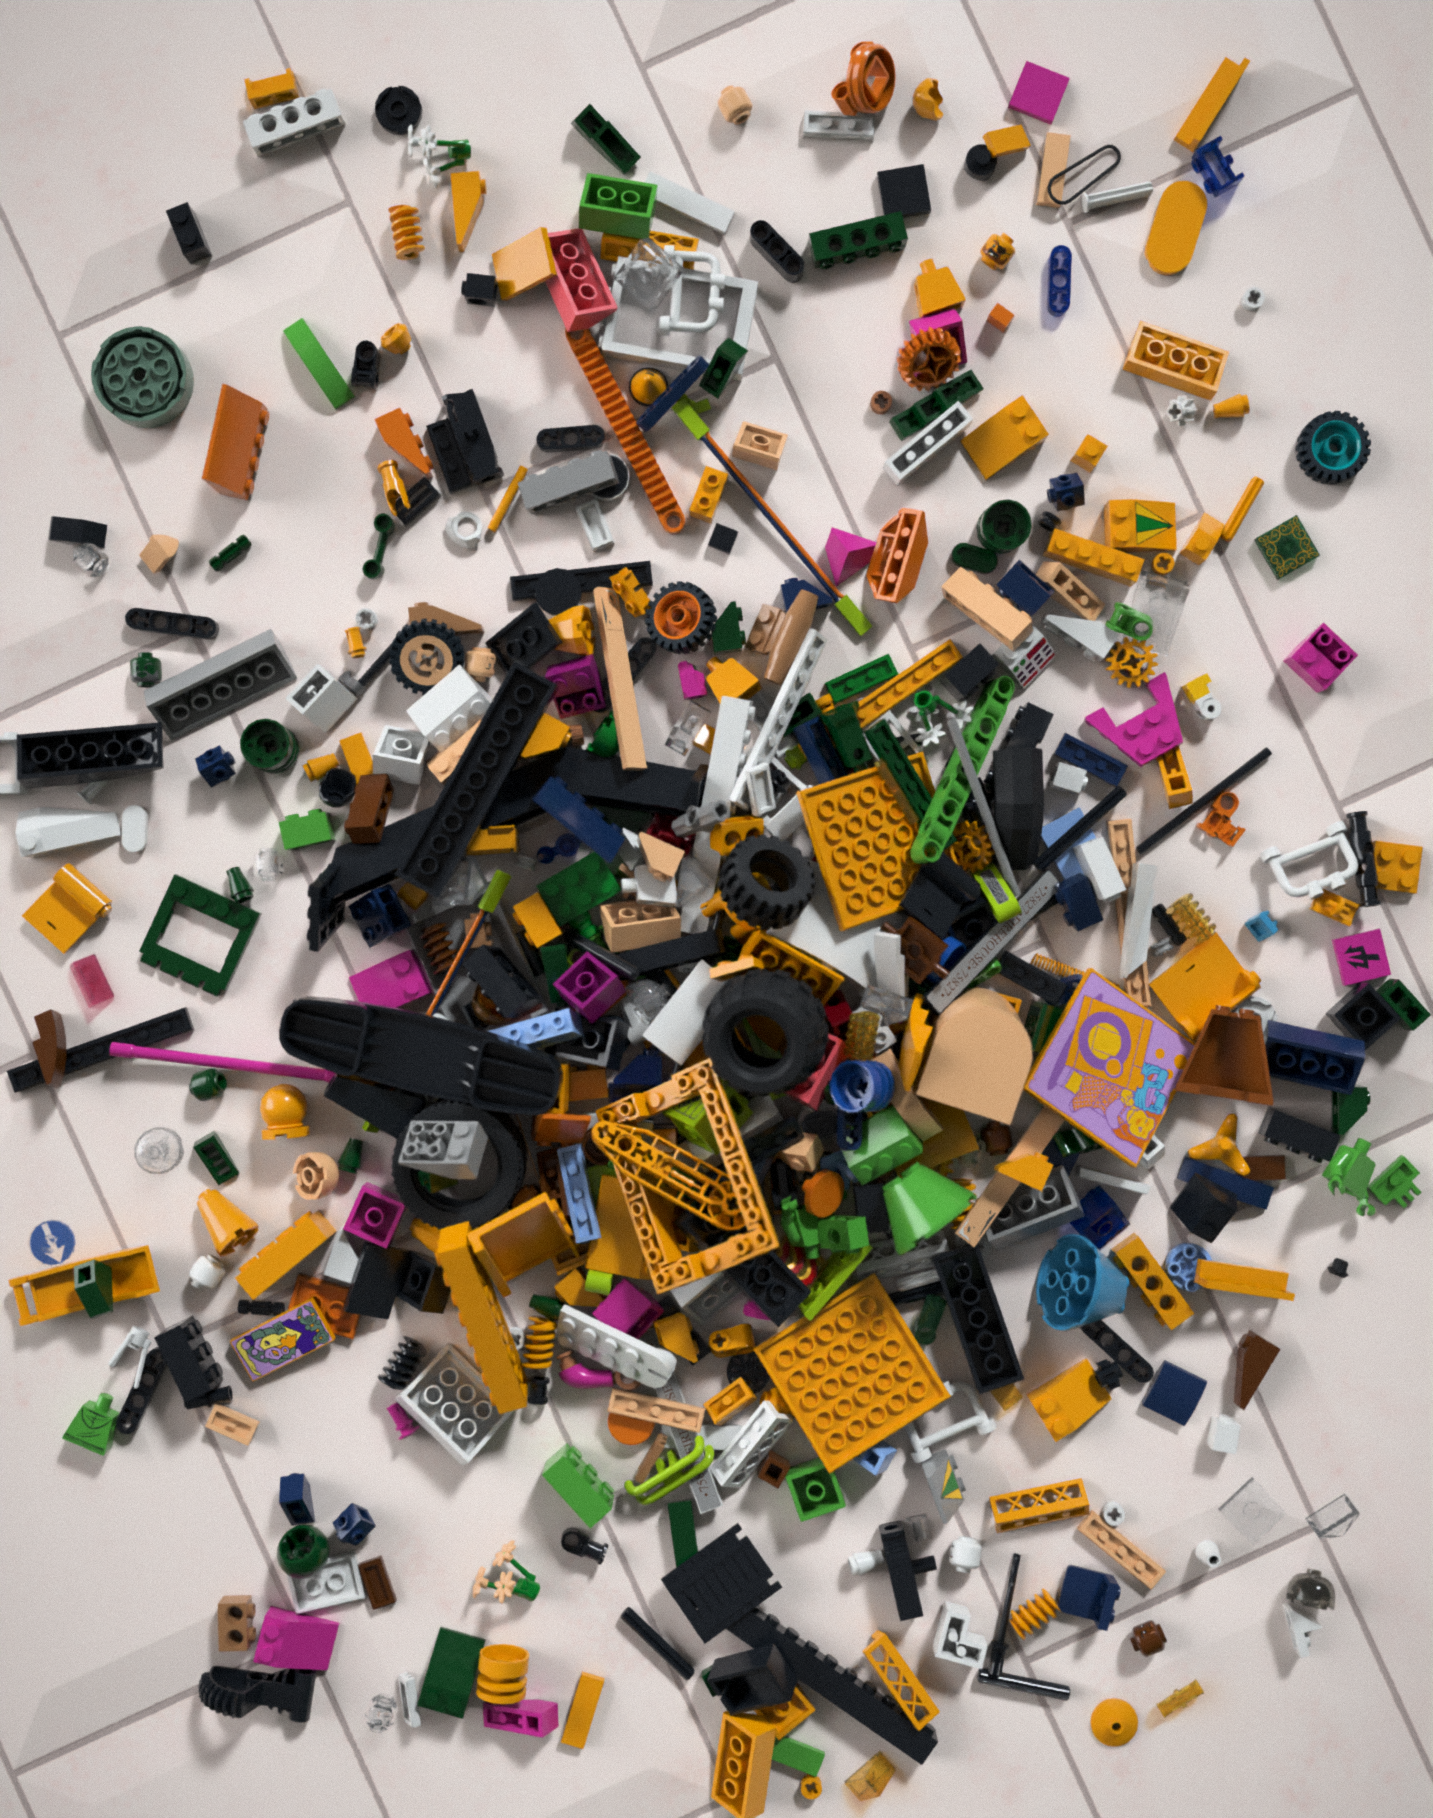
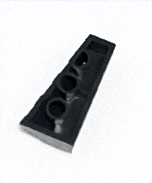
M1030 702L1024 704V707L1019 706L1014 716V719L1017 721L1013 728L1009 727L1004 736V740L1007 742L1003 749L1036 748L1037 744L1042 742L1054 714ZM989 769L983 782L986 783L985 789L994 793V771Z

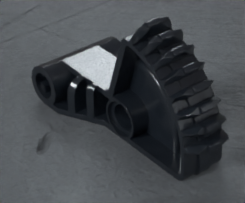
M213 1666L210 1672H205L201 1675L198 1687L199 1698H201L204 1706L209 1707L211 1711L215 1710L217 1714L222 1713L223 1716L242 1718L258 1706L264 1705L268 1706L271 1710L273 1707H278L279 1714H282L284 1710L289 1713L288 1718L293 1722H307L310 1720L316 1670L287 1668L271 1674Z

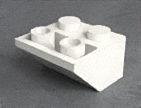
M318 663L285 698L324 733H327L357 700L348 689Z

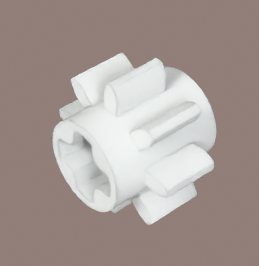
M1186 395L1177 396V399L1169 401L1170 405L1166 410L1170 418L1169 422H1177V426H1184L1186 422L1194 421L1193 416L1197 411L1193 403L1194 399L1186 400Z

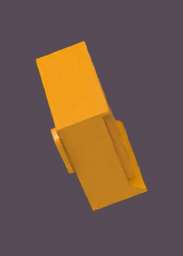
M515 825L490 826L488 829L479 830L465 857L467 855L520 853L518 829L515 828Z

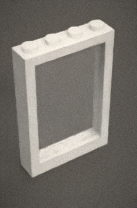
M618 256L617 264L612 265L611 278L614 279L613 287H609L618 309L603 319V325H606L605 333L600 334L598 348H602L604 357L683 371L699 355L710 364L717 348L728 337L747 349L758 291V281L725 275V289L719 290V298H724L723 313H718L717 322L711 330L704 333L670 331L669 336H660V316H670L673 266ZM683 268L679 322L704 323L707 321L711 273ZM745 358L732 380H742Z

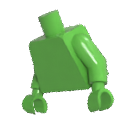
M1358 1138L1354 1148L1341 1145L1322 1176L1329 1181L1328 1188L1334 1196V1190L1337 1187L1342 1195L1346 1193L1356 1197L1360 1203L1356 1209L1358 1215L1364 1216L1365 1209L1368 1207L1367 1215L1372 1216L1375 1214V1208L1368 1204L1367 1187L1375 1168V1162L1366 1156L1372 1144Z
M845 1190L842 1200L846 1199L847 1192ZM791 1196L783 1199L780 1203L782 1208L781 1226L790 1244L794 1247H805L806 1259L819 1258L820 1240L817 1220L822 1218L808 1213L805 1204L798 1205L797 1207L796 1199L790 1202Z

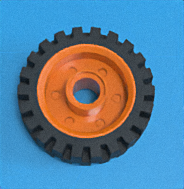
M677 581V584L672 582L668 584L669 588L663 586L660 588V594L656 592L653 595L655 598L654 602L649 601L648 605L651 608L646 609L645 613L648 618H645V624L648 626L646 629L651 635L652 640L666 651L679 655L681 653L690 654L689 650L697 651V646L703 647L706 644L704 640L706 638L710 640L712 637L710 631H715L716 626L713 623L717 622V616L714 614L717 611L709 595L698 586L690 582ZM684 614V618L678 622V618Z

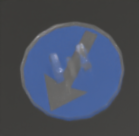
M54 1219L42 1221L36 1225L29 1234L28 1239L29 1252L34 1260L50 1267L61 1265L69 1260L76 1245L75 1235L71 1228L64 1222Z

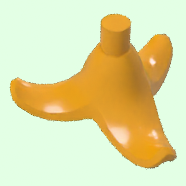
M1230 1113L1227 1115L1214 1138L1188 1150V1155L1191 1159L1220 1160L1242 1176L1250 1173L1249 1166L1236 1146L1237 1116Z

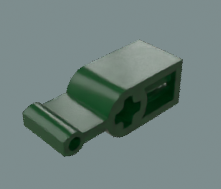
M1075 1127L1068 1131L1058 1132L1053 1136L1063 1157L1077 1153L1085 1154L1104 1148Z

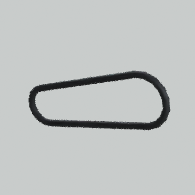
M1105 145L1053 176L1048 183L1049 197L1060 205L1072 202L1120 163L1121 154L1119 149L1114 145ZM1107 148H1111L1117 153V161L1070 199L1060 201L1053 196L1051 185L1055 179Z

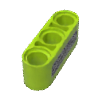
M994 863L987 865L982 870L978 869L976 872L971 873L972 878L981 885L980 891L986 898L999 924L1022 914L1017 899Z

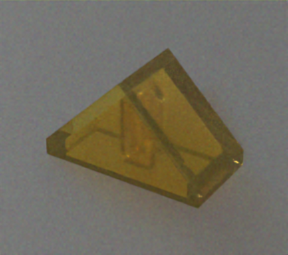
M879 1751L844 1782L860 1801L880 1797L896 1769Z

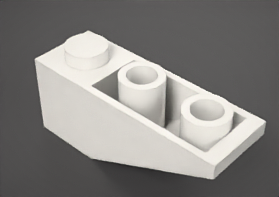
M1049 614L1041 621L1045 624L1044 628L1054 635L1058 633L1065 638L1064 642L1073 648L1077 646L1084 651L1083 655L1094 662L1095 660L1100 662L1104 659L1120 636L1098 621Z

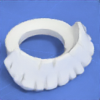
M461 512L455 517H448L445 526L448 537L461 547L475 548L481 541L482 522L480 518L472 512ZM470 518L476 522L477 530L474 534L463 537L457 532L458 524L462 519Z

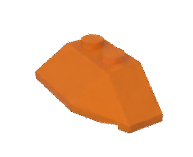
M901 508L898 514L879 531L877 543L866 574L876 600L898 603L915 588L928 545L925 512L922 510Z

